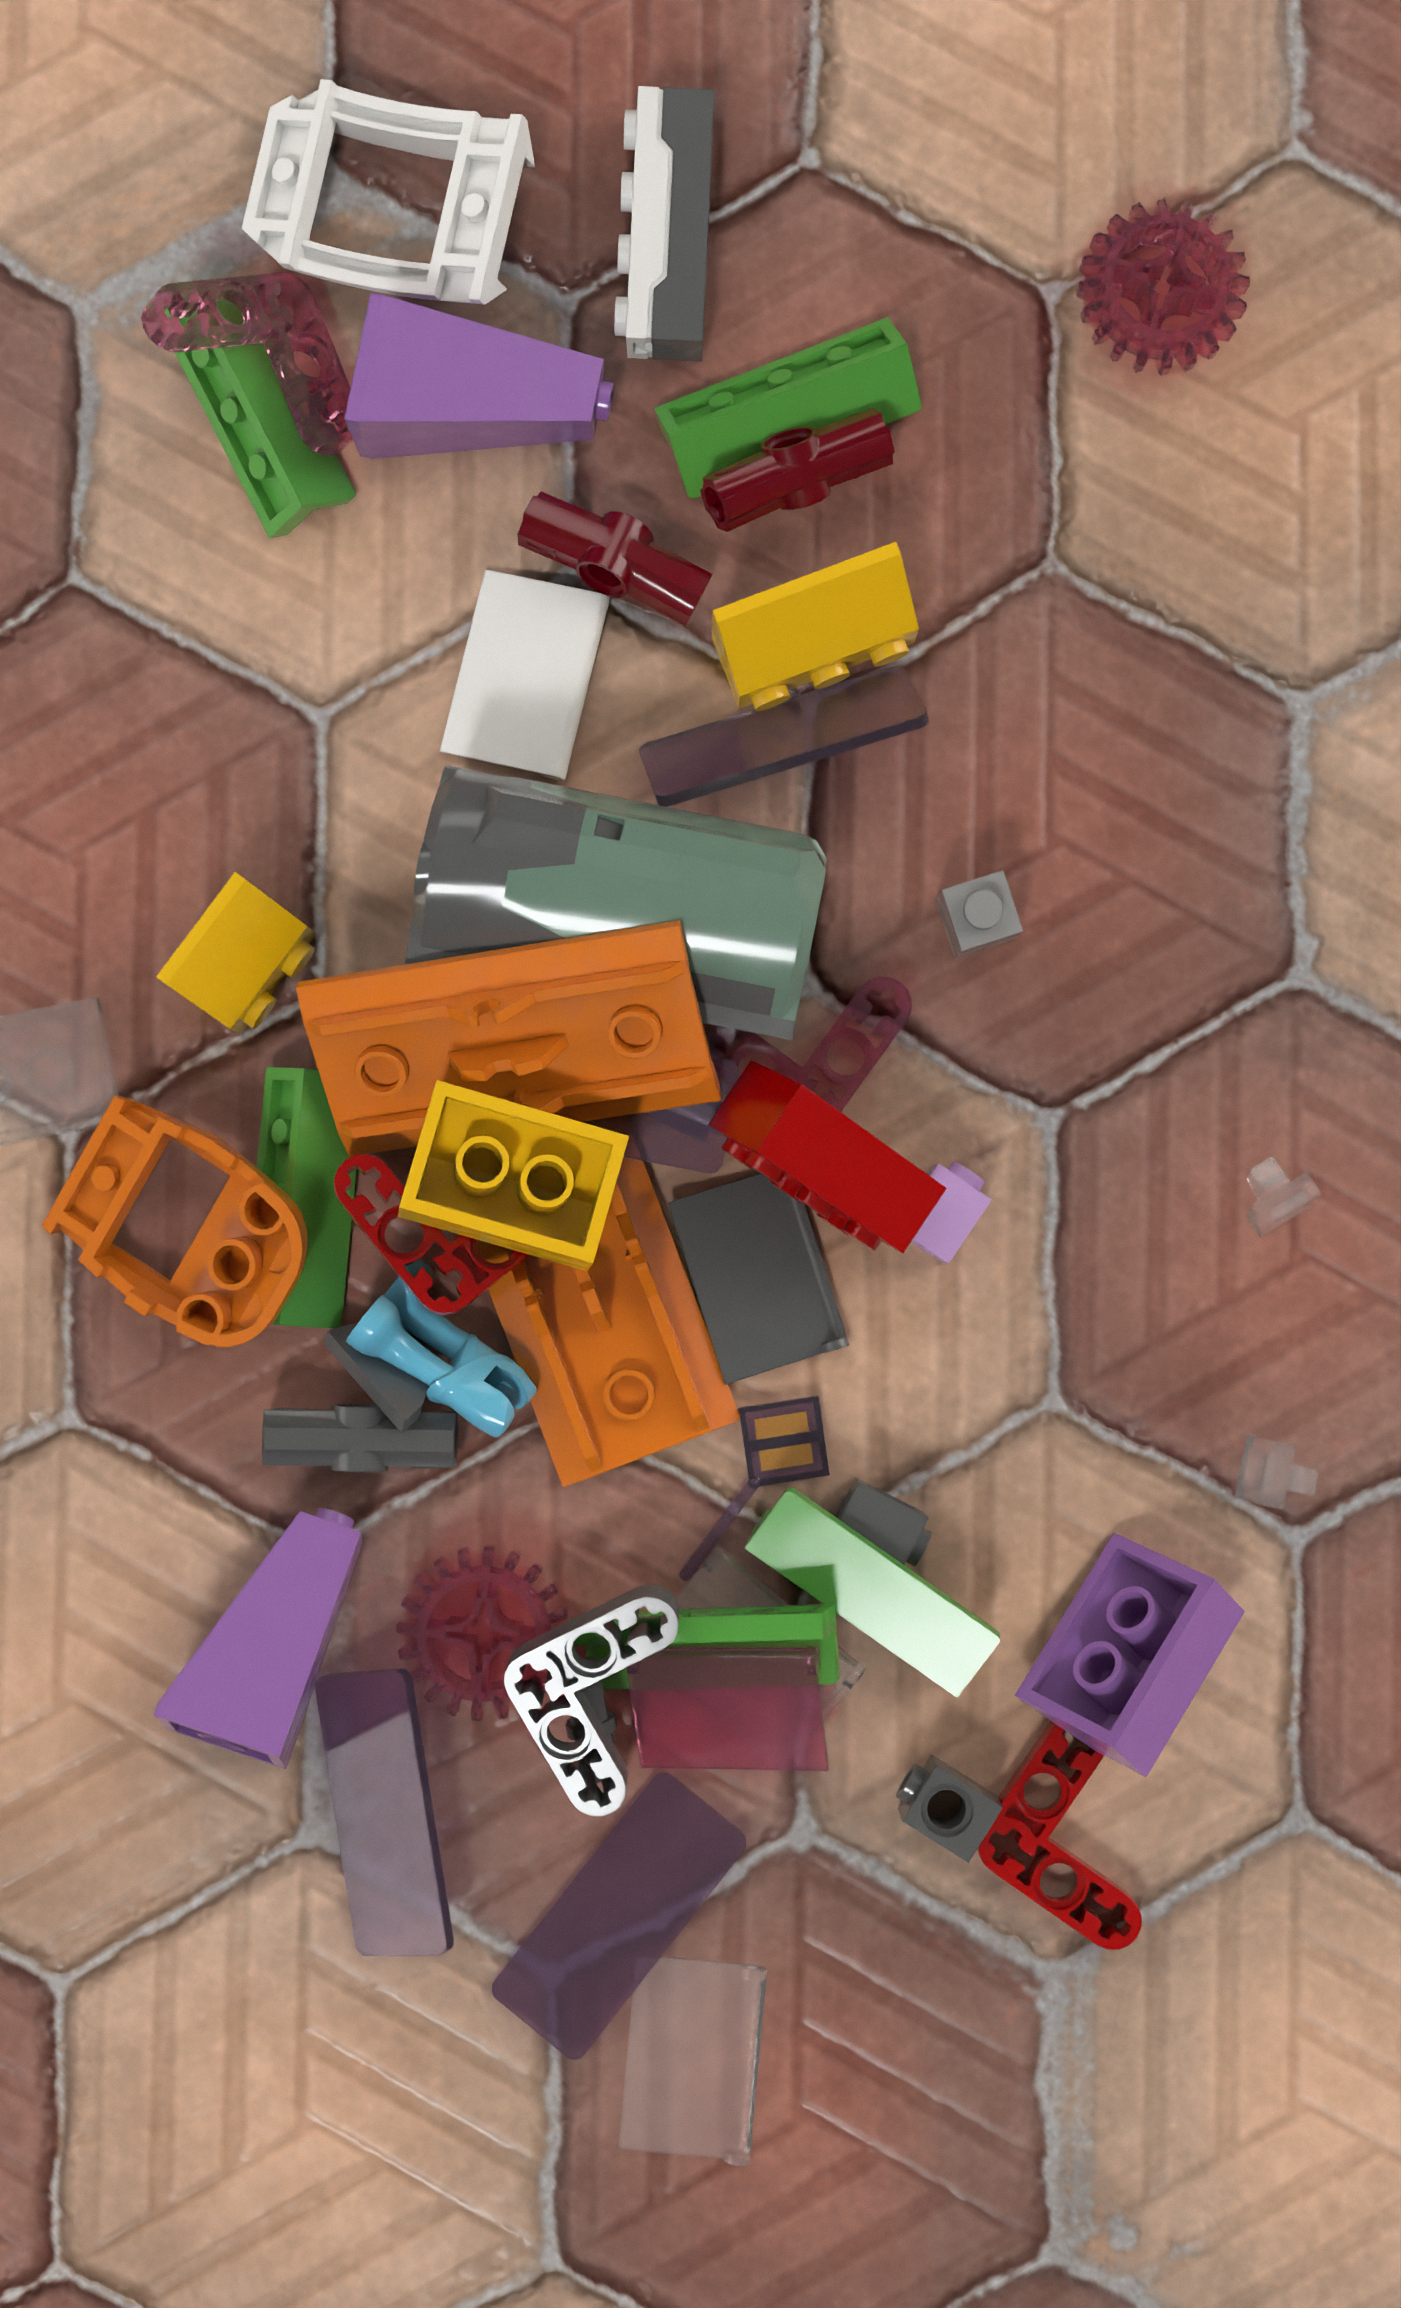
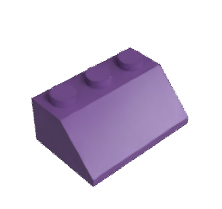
M1113 1533L1015 1696L1095 1751L1147 1777L1245 1611L1214 1578Z

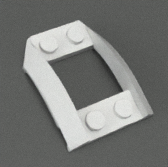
M320 79L317 91L300 100L291 95L269 108L242 229L285 269L385 294L485 305L507 290L497 278L523 167L535 168L527 119L522 114H510L509 119L481 117L477 111L442 109L403 103L356 92L337 86L332 80ZM334 133L374 145L454 161L430 264L371 256L309 241Z

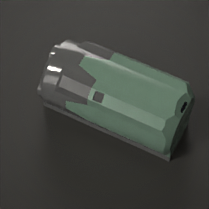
M446 765L431 808L424 841L418 858L414 882L413 915L405 963L411 964L681 920L689 968L702 1022L792 1040L821 900L827 858L818 842L802 833L525 778L505 777Z

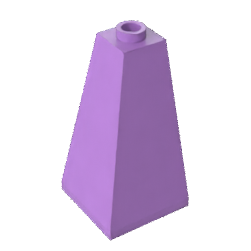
M371 292L344 420L360 457L370 459L593 440L597 420L608 421L615 384L605 381L604 359Z
M318 1508L316 1516L301 1511L297 1514L159 1700L154 1716L165 1729L287 1769L363 1544L362 1532L352 1529L354 1524L352 1518L325 1508Z

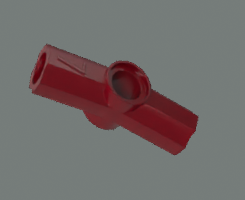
M875 408L818 429L796 427L780 431L761 443V452L703 477V487L700 489L705 510L714 520L716 527L729 532L779 508L782 510H794L814 505L830 495L832 492L830 487L894 464L893 454L895 450L892 437L881 412Z
M542 491L537 496L533 495L524 511L523 520L517 533L519 546L575 569L579 578L594 591L611 598H621L627 594L684 626L687 625L713 575L654 543L655 540L649 528L629 514L610 511L601 517Z

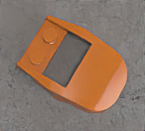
M115 1095L41 1225L49 1234L63 1231L83 1250L78 1261L97 1278L105 1277L126 1296L124 1303L143 1316L153 1314L176 1325V1332L202 1344L214 1345L216 1347H232L250 1341L264 1332L275 1321L301 1276L308 1246L305 1220L295 1201L259 1168L219 1136L132 1098ZM177 1140L230 1177L170 1281L112 1242L169 1141Z

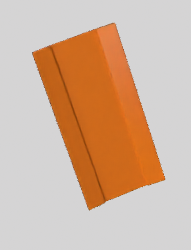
M681 920L300 981L296 986L303 1024L338 1134L349 1157L358 1154L417 1147L437 1080L580 1122L722 1100V1091L713 1061L711 1060L689 968Z
M626 1115L583 1122L629 1136L594 1263L589 1270H581L530 1255L488 1289L515 1362L525 1370V1373L529 1375L530 1380L537 1388V1393L530 1402L563 1487L740 1420L729 1385L724 1384L707 1327ZM477 1240V1250L480 1256L488 1262L502 1263L513 1254L514 1250Z

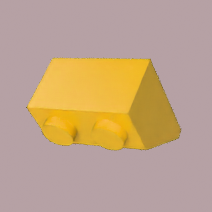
M234 872L156 977L229 1029L242 1034L247 1026L256 1029L269 1015L277 1001L271 994L284 976L287 974L289 977L294 978L308 963L315 951V948L309 943L316 933L245 878Z

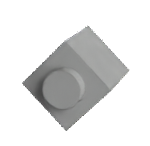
M1003 870L943 889L935 899L955 959L1013 941L1023 932Z

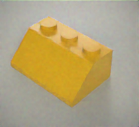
M897 542L712 610V641L737 707L740 709L753 704L755 711H763L784 703L791 698L788 690L809 682L813 683L815 689L836 684L850 676L849 667L865 661L872 660L874 667L897 661L909 654L907 646L915 643L919 631L907 576Z
M437 1080L399 1205L398 1217L588 1271L594 1263L629 1136Z

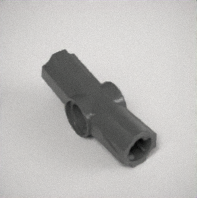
M376 1404L332 1405V1409H263V1465L331 1466L330 1470L344 1472L387 1471L388 1466L411 1468H455L457 1466L459 1444L457 1412L421 1411L418 1420L401 1433Z

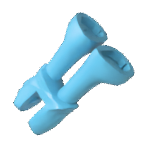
M423 1260L406 1267L413 1277L423 1267L433 1280L434 1272L430 1265ZM399 1277L386 1294L381 1295L345 1341L362 1354L380 1358L429 1385L426 1394L430 1401L451 1407L469 1423L495 1438L501 1436L512 1423L515 1416L514 1409H520L525 1406L537 1393L536 1386L521 1366L509 1357L495 1352L480 1341L475 1334L465 1332L444 1316L430 1313L420 1304ZM408 1333L412 1334L422 1342L426 1343L430 1347L434 1348L435 1350L446 1356L448 1359L451 1360L450 1364H447L439 1357L431 1353L428 1349H426L424 1346L418 1343Z

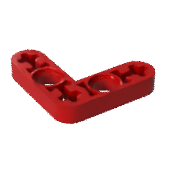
M358 1154L344 1160L336 1171L334 1188L339 1203L415 1298L430 1313L446 1316L463 1310L530 1256L529 1254L514 1250L508 1260L502 1263H491L480 1256L477 1250V1239L459 1235L449 1243L438 1228L421 1223L419 1224L423 1230V1240L420 1246L410 1253L396 1252L388 1246L385 1240V1231L393 1220L400 1218L398 1217L399 1205L386 1210L377 1223L371 1226L365 1219V1216L375 1213L376 1208L363 1194L356 1196L354 1199L347 1194V1191L352 1186L349 1174L356 1169L363 1175H368L373 1171L379 1174L380 1178L375 1183V1189L385 1204L388 1203L393 1194H396L401 1200L405 1187L383 1161L369 1154ZM433 1244H436L444 1253L432 1259V1262L444 1275H449L456 1271L462 1278L456 1286L460 1297L453 1302L445 1296L439 1297L436 1300L429 1296L428 1292L434 1283L423 1267H421L415 1277L411 1276L405 1268L422 1260Z
M1050 1721L999 1795L998 1799L1003 1808L977 1851L983 1864L991 1872L1091 1942L1107 1950H1119L1129 1946L1138 1937L1141 1930L1142 1916L1138 1905L1123 1888L1049 1837L1104 1755L1091 1747L1085 1750L1083 1747L1077 1746L1066 1759L1068 1766L1077 1770L1071 1778H1067L1065 1773L1055 1763L1043 1759L1048 1750H1052L1054 1755L1060 1759L1069 1743L1062 1734L1064 1729ZM1039 1773H1047L1054 1776L1059 1784L1057 1799L1051 1805L1044 1808H1036L1029 1805L1024 1798L1026 1782L1032 1776ZM1011 1829L1017 1830L1015 1835L1017 1844L1032 1857H1034L1038 1845L1045 1848L1032 1860L1025 1879L1018 1875L1026 1869L1023 1861L1006 1851L1001 1854L999 1859L993 1856L996 1848L990 1837L995 1831L1005 1836ZM1055 1863L1070 1866L1076 1875L1073 1889L1062 1897H1051L1045 1894L1040 1887V1878L1043 1871ZM1091 1882L1098 1885L1089 1892L1096 1902L1110 1910L1117 1903L1122 1904L1120 1913L1125 1919V1924L1120 1929L1109 1925L1104 1932L1100 1931L1102 1922L1092 1909L1082 1903ZM1082 1903L1079 1914L1074 1915L1071 1911Z

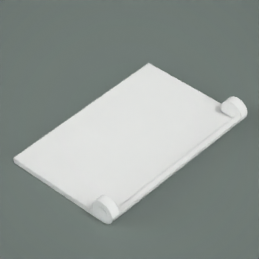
M485 569L440 752L534 772L556 781H565L610 597L598 592Z

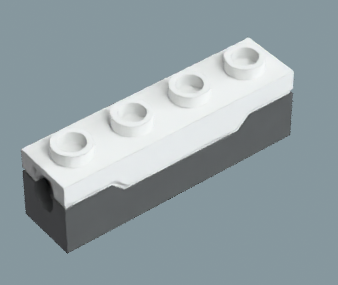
M638 86L637 110L625 109L624 150H635L634 172H622L621 212H632L631 234H619L618 274H629L628 297L616 296L614 333L615 336H626L627 358L648 359V357H652V359L702 362L714 129V89L671 87L659 89V87Z

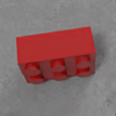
M752 1060L708 1124L727 1138L721 1147L723 1151L748 1168L755 1169L770 1179L769 1182L799 1203H804L816 1211V1215L845 1235H850L873 1251L883 1242L903 1254L947 1189L803 1084Z

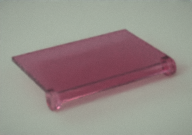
M666 1647L626 1667L641 1768L828 1771L829 1761L818 1680L820 1668L819 1647Z

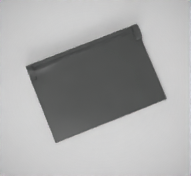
M761 1173L668 1202L725 1385L849 1346L805 1204L799 1203L769 1182L770 1179Z

